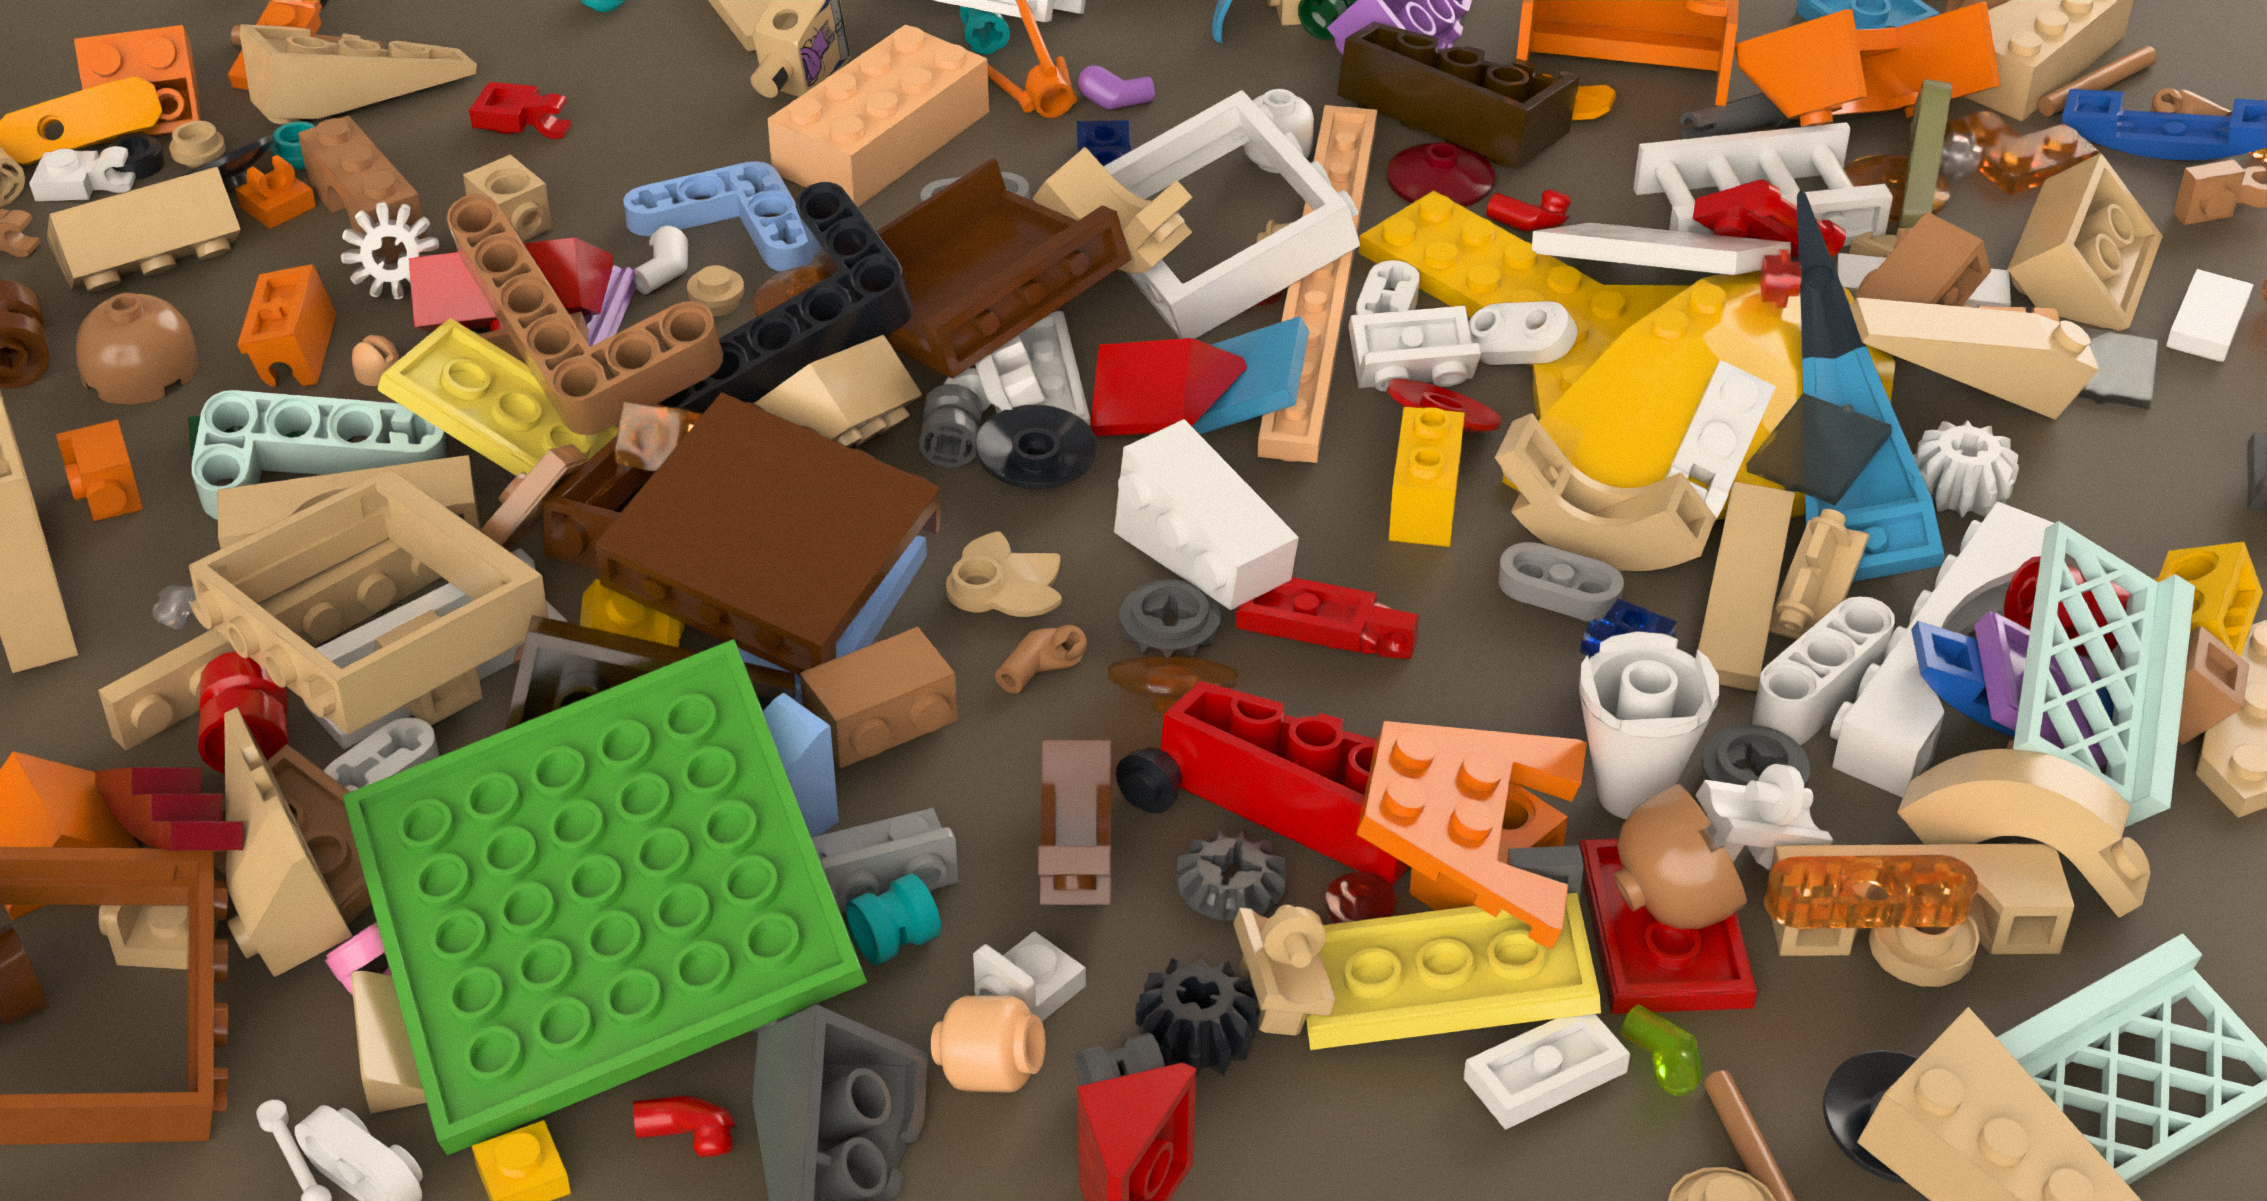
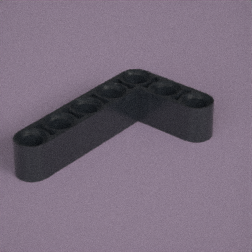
M818 182L803 190L796 201V209L811 250L830 277L719 338L723 351V361L719 369L710 377L651 407L700 419L721 392L745 403H755L808 364L876 337L887 336L909 321L913 314L914 304L899 261L841 186L832 182ZM658 429L660 439L665 442L666 431Z

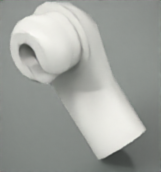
M666 225L660 227L651 235L649 246H653V259L633 270L635 272L633 281L637 285L636 289L643 295L651 293L679 277L687 270L688 240L678 228Z

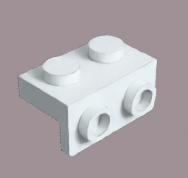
M1465 306L1351 315L1348 327L1358 388L1376 387L1377 390L1387 392L1388 383L1392 379L1433 382L1441 387L1454 386L1464 382L1466 379L1473 378L1481 358L1479 344L1471 342Z

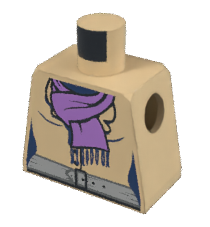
M771 0L754 26L753 39L759 67L751 75L750 80L755 90L765 97H775L780 91L800 97L841 69L851 58L841 1Z

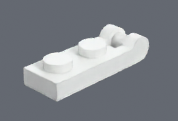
M1722 360L1718 363L1664 478L1666 479L1682 472L1687 479L1688 476H1692L1708 484V488L1705 489L1690 482L1716 519L1725 504L1731 485L1776 387Z

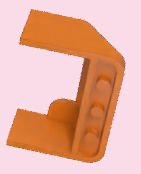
M1523 0L1516 59L1529 62L1531 52L1713 70L1717 71L1715 105L1726 106L1738 26L1739 0Z
M1987 2L1976 3L1897 28L1856 30L1853 9H1845L1737 43L1734 47L1738 68L1788 119H1800L1801 127L1833 122V116L1905 110L1906 119H1912L1915 101L1924 79L1952 83L1950 100L2001 87Z

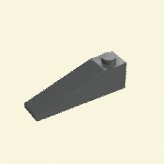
M817 1004L758 1032L752 1102L769 1201H887L898 1196L905 1176L898 1169L907 1145L918 1140L925 1121L928 1052Z

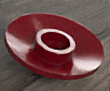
M1446 142L1423 143L1408 147L1397 153L1391 159L1387 168L1389 186L1399 197L1410 203H1414L1434 190L1462 207H1467L1487 197L1493 189L1495 180L1494 169L1483 155L1463 146Z

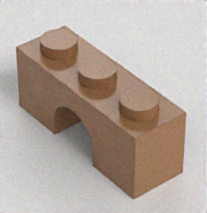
M349 115L340 119H327L316 127L298 132L309 187L312 188L313 192L331 213L346 208L352 229L366 234V231L358 224L355 215L360 210L366 212L374 223L379 222L376 213L377 203L386 202L389 208L390 220H397L398 211L402 204H407L411 207L410 215L405 223L409 227L422 218L418 193ZM425 231L417 236L418 240L426 238ZM386 236L383 237L381 248L374 250L378 259L383 255L386 256L385 263L397 260L399 253L407 250L402 241L395 245L396 238Z

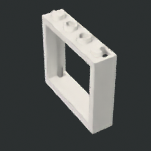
M1243 90L1103 166L1124 188L1136 196L1146 199L1170 186L1176 180L1179 181L1251 141L1314 210L1184 284L1179 281L1162 259L1147 272H1126L1180 339H1195L1360 246L1353 217L1359 213L1351 197L1345 190L1337 193L1332 187L1322 165L1316 160L1310 163L1305 158L1304 152L1295 136L1291 132L1283 134L1279 130L1277 122L1265 104L1257 106Z

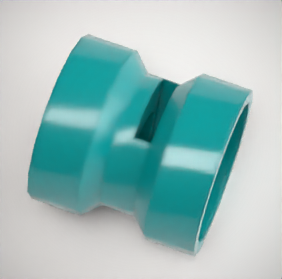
M914 873L906 874L891 881L887 891L880 896L865 893L847 901L845 905L846 918L854 941L866 960L873 966H878L895 958L901 945L908 943L923 945L940 937L942 932L941 920L934 899L923 881Z

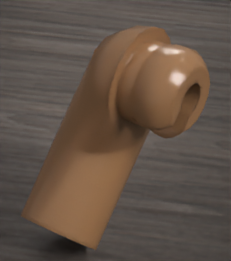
M2163 88L2154 95L2151 104V112L2230 117L2232 115L2231 110L2188 90Z

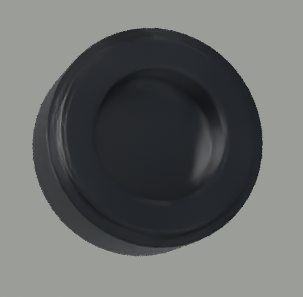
M127 134L117 138L108 146V148L117 146L128 150L129 155L124 166L112 168L118 172H134L135 180L144 179L156 174L165 164L160 141L149 134Z

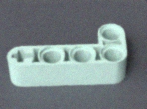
M230 390L213 395L205 403L201 412L191 466L192 477L204 511L212 518L218 519L217 490L259 484L261 470L327 475L449 458L445 432L399 403ZM232 426L244 427L243 429L237 432H224L226 429ZM293 431L306 432L305 434L299 437H285L287 434ZM363 435L368 437L361 442L352 443L347 441L354 436ZM222 479H235L226 486H214L217 481Z

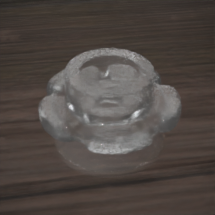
M1951 131L1943 142L1938 172L1952 176V182L1954 183L1961 179L1962 174L1971 177L1980 162L1982 146L1975 144L1976 137L1973 132L1961 134Z

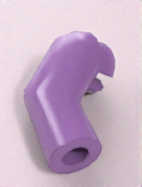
M1091 65L1084 68L1077 79L1079 91L1090 101L1105 110L1154 102L1155 100L1154 84L1149 76L1123 80L1101 66Z

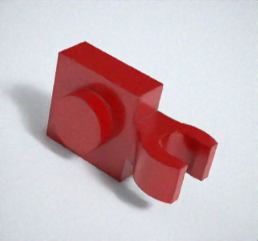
M489 82L468 110L472 128L495 130L502 134L522 133L527 124L534 126L545 137L561 139L565 137L572 126L571 120L557 119L552 115L560 114L567 103L566 97L555 93L540 96L538 86Z

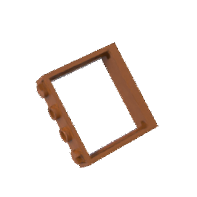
M0 847V905L187 906L186 1092L0 1094V1145L209 1141L212 1114L227 1111L228 1067H214V1047H226L228 1035V1002H214V983H226L228 969V939H214V920H226L228 904L226 881H214V850L170 851L156 848Z

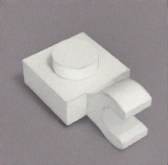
M117 146L109 147L102 151L100 157L97 151L58 149L53 152H44L29 183L35 201L89 200L93 190H108L115 193H124L131 190L136 179L135 173L118 172L112 168L124 166L129 155L128 150Z

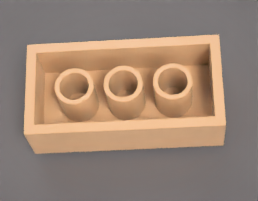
M905 24L767 119L771 165L777 170L780 177L805 188L818 182L838 184L846 191L855 205L859 207L989 113L987 58L970 52L960 45L951 44L927 34L919 28L910 27Z

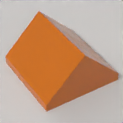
M12 751L0 769V847L139 848L133 836L129 834L108 808L95 785V772ZM4 905L11 920L46 906Z

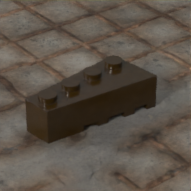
M1373 21L1345 38L1337 95L1356 102L1359 108L1375 109L1377 112L1400 120V123L1409 129L1424 130L1443 138L1446 143L1457 144L1485 155L1496 165L1518 168L1570 132L1580 75L1561 71L1559 79L1535 74L1537 66L1535 63L1515 59L1513 66L1485 61V50L1470 46L1450 47L1443 50L1438 48V38Z
M532 615L505 730L700 652ZM744 662L763 711L773 699L782 693H785L792 699L795 698L796 684L794 673Z

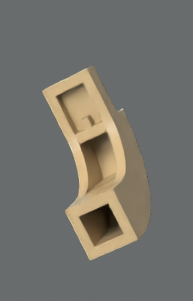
M1086 147L1050 176L1032 198L1036 203L1077 221L1102 205L1117 211L1131 259L1119 267L1118 270L1128 273L1147 272L1192 233L1184 223L1185 220L1179 214L1182 208L1191 200L1192 196L1177 180L1153 201L1140 198L1117 182Z
M1533 413L1512 421L1495 456L1506 478L1520 490V494L1511 512L1524 527L1551 547L1606 562L1619 571H1653L1672 567L1700 557L1716 520L1715 515L1682 472L1638 488L1613 487L1589 478L1570 463Z
M1990 749L1962 754L1948 759L1909 782L1898 809V814L1924 845L1977 844L1981 841L2000 836H2021L2035 839L2054 847L2064 854L2078 868L2118 918L2143 904L2151 871L2147 857L2141 847L2133 839L2122 837L2130 805L2119 793L2091 772L2069 761L2040 752Z

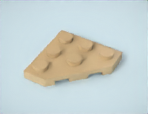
M2267 620L2251 626L2241 654V658L2249 664L2243 708L2204 732L2195 772L2201 781L2238 818L2267 808Z

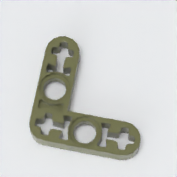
M1924 79L1916 98L1907 148L1911 149L1898 228H1913L1926 211L1932 213L1952 91V83Z

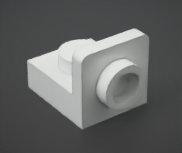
M1035 931L1003 956L987 944H984L973 953L975 996H1013L1019 998L1027 1004L1032 1015L1039 1016L1042 1022L1086 987V967Z

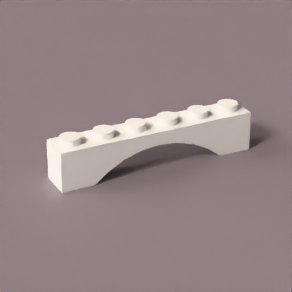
M1998 501L1983 522L1977 520L1971 522L1962 540L1959 556L1956 557L1949 554L1943 562L1936 579L1935 590L1933 592L1923 590L1918 597L1910 617L1909 627L1898 626L1888 642L1882 665L1872 663L1868 667L1860 683L1856 702L1853 704L1845 701L1838 710L1830 731V737L1838 740L1832 768L1897 796L1904 797L1909 782L1924 773L1933 760L1945 713L1937 693L1930 688L1920 675L1911 632L1912 627L1917 621H1921L1967 635L1975 630L1974 624L1988 611L1995 612L2004 617L2006 592L2014 574L2028 559L2041 556L2045 528L2054 524L2053 522Z

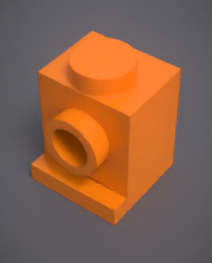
M118 419L56 434L74 501L87 498L93 521L143 509Z

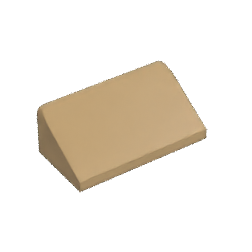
M368 971L351 972L361 1078L370 1114L427 1103L392 976Z

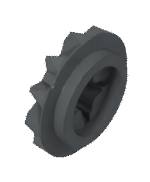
M1159 580L1141 585L1125 597L1120 606L1119 623L1122 625L1124 641L1137 642L1142 654L1159 650L1163 652L1168 660L1173 652L1182 651L1194 657L1199 645H1213L1216 631L1221 628V608L1216 600L1189 582ZM1168 611H1174V618H1177L1176 626H1163L1165 618H1168Z
M1758 725L1733 726L1712 736L1703 749L1701 760L1703 763V781L1710 780L1747 786L1752 780L1758 781L1759 777H1756L1752 770L1744 769L1745 758H1747L1749 764L1754 765L1758 772H1763L1768 766L1773 764L1792 766L1800 772L1804 788L1808 786L1810 761L1806 752L1791 737L1775 729Z
M1216 829L1210 841L1192 839L1187 854L1178 856L1176 869L1177 890L1188 906L1196 912L1213 919L1235 921L1239 908L1252 909L1260 916L1271 910L1280 901L1285 892V858L1274 854L1270 840L1252 842L1246 830L1236 838H1226ZM1229 865H1239L1241 871H1237L1234 878L1229 879L1228 885L1224 886L1221 872H1225Z

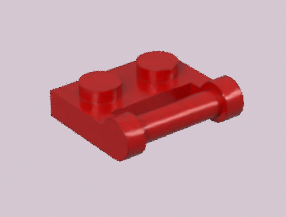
M1756 180L1696 199L1692 219L1712 230L1714 235L1791 242L1790 259L1799 257L1797 206L1782 198L1779 188L1766 180ZM1816 219L1830 257H1832L1844 246L1846 232L1842 227L1830 220L1819 221Z

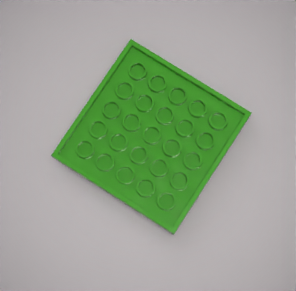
M734 639L342 795L437 1142L447 1156L867 983Z

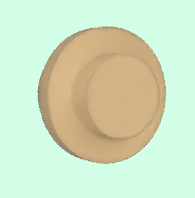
M191 121L178 126L172 133L173 140L169 146L172 159L190 168H198L216 160L226 149L223 136L216 131L212 123L207 121Z
M708 266L689 279L687 293L691 301L705 305L711 311L713 317L724 316L738 308L740 299L744 294V281L737 272L724 266Z

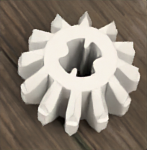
M379 202L376 207L379 222L374 223L363 210H360L355 215L358 224L366 231V234L354 229L344 230L342 238L348 243L360 246L361 249L343 252L341 260L347 264L362 262L363 265L351 275L350 279L354 284L361 283L370 274L375 277L370 288L371 296L379 297L382 292L383 283L386 281L391 282L394 298H403L404 287L402 279L406 278L410 283L408 258L421 257L423 255H420L419 252H428L439 248V240L437 238L429 237L419 240L417 238L430 225V221L426 217L418 219L411 227L405 224L411 209L407 204H402L399 208L397 220H390L389 208L386 202ZM383 237H395V245H398L401 241L405 245L407 251L399 253L398 263L386 264V256L383 255L380 259L376 257L374 250L381 248Z
M1968 420L1962 426H1955L1949 422L1942 421L1938 430H1926L1922 440L1918 442L1916 454L1913 455L1932 500L1936 502L1937 512L1951 509L1957 511L1961 518L1969 511L1986 517L1997 501L2005 504L2007 498L2011 496L2019 470V465L2017 464L2018 454L2011 450L2010 438L1993 436L1992 426L1980 429L1972 427Z

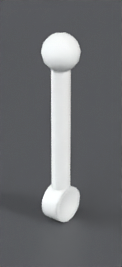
M269 1100L261 1104L256 1112L259 1125L264 1131L273 1132L303 1190L301 1201H332L330 1191L325 1186L317 1185L287 1127L289 1114L286 1105L280 1100Z

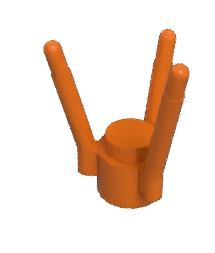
M1015 0L1040 64L1029 71L1025 91L989 64L988 77L1016 99L1025 113H1030L1036 109L1041 116L1046 118L1061 116L1078 101V97L1071 85L1066 61L1062 56H1059L1055 60L1056 66L1054 65L1027 0Z

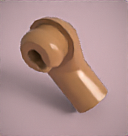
M1071 624L1062 625L1060 628H1044L1031 631L996 670L995 679L997 683L1007 692L1019 693L1036 673L1065 670L1073 667L1080 662L1083 653L1087 649L1086 635L1079 627Z

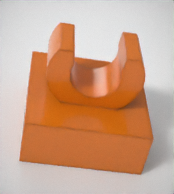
M278 155L272 157L273 171L263 174L252 166L247 169L246 173L248 183L235 189L239 207L269 229L316 207L312 188L296 178L293 166Z

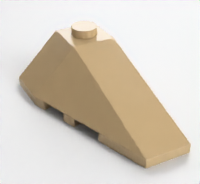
M240 25V39L250 100L268 117L269 121L285 125L291 122H300V118L321 119L476 74L477 64L457 48L391 41L388 44V49H380L379 44L360 39L358 35L343 34L342 39L338 40V43L310 37L311 29L286 26Z
M1856 298L1850 305L1862 343L2054 420L2060 416L2099 371L2089 346L2090 338L2083 329L2070 321L2063 320L2059 323L2037 313Z
M236 707L224 713L226 821H243V850H226V888H228V893L239 914L228 920L227 923L244 956L248 959L259 953L272 975L276 977L353 937L258 742Z

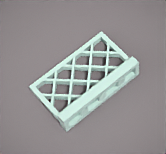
M2058 521L2045 528L2013 749L2035 751L2058 757L2091 772L2106 782L2130 805L2125 827L2171 807L2195 586L2176 574L2158 583ZM2065 553L2075 558L2086 583L2077 586L2064 561ZM2110 582H2114L2133 594L2127 600L2126 612ZM2089 590L2092 591L2108 625L2101 628L2098 627L2082 596V593ZM2061 601L2079 634V637L2072 640L2068 638L2057 616L2058 603ZM2113 632L2121 648L2119 666L2103 637ZM2084 644L2101 680L2091 683L2074 647ZM2055 656L2073 691L2063 696L2049 671L2050 659ZM2106 687L2114 702L2112 722L2096 693V690ZM2077 699L2094 733V736L2085 740L2066 704ZM2044 712L2048 713L2065 747L2064 749H2060L2040 737ZM2097 742L2108 760L2106 775L2101 773L2088 746Z
M2183 933L1996 1037L2062 1112L2063 1104L2101 1113L2100 1138L2084 1136L2113 1169L2114 1162L2122 1164L2114 1170L2128 1185L2267 1103V1047L2194 969L2202 954ZM2187 997L2207 1019V1032L2172 1024L2171 1005ZM2156 1014V1019L2149 1018ZM2129 1032L2155 1039V1062L2118 1054L2119 1034ZM2170 1043L2205 1051L2206 1075L2171 1067ZM2104 1044L2103 1050L2097 1048L2098 1046ZM2222 1056L2245 1061L2263 1081L2251 1087L2223 1080ZM2075 1062L2103 1069L2102 1094L2065 1085V1065ZM2117 1073L2154 1082L2153 1106L2117 1098ZM2050 1074V1081L2042 1079ZM2169 1086L2206 1095L2205 1116L2198 1118L2170 1111ZM2221 1099L2228 1100V1102L2221 1105ZM2116 1117L2153 1126L2152 1147L2145 1150L2116 1143ZM2168 1130L2176 1132L2168 1137Z

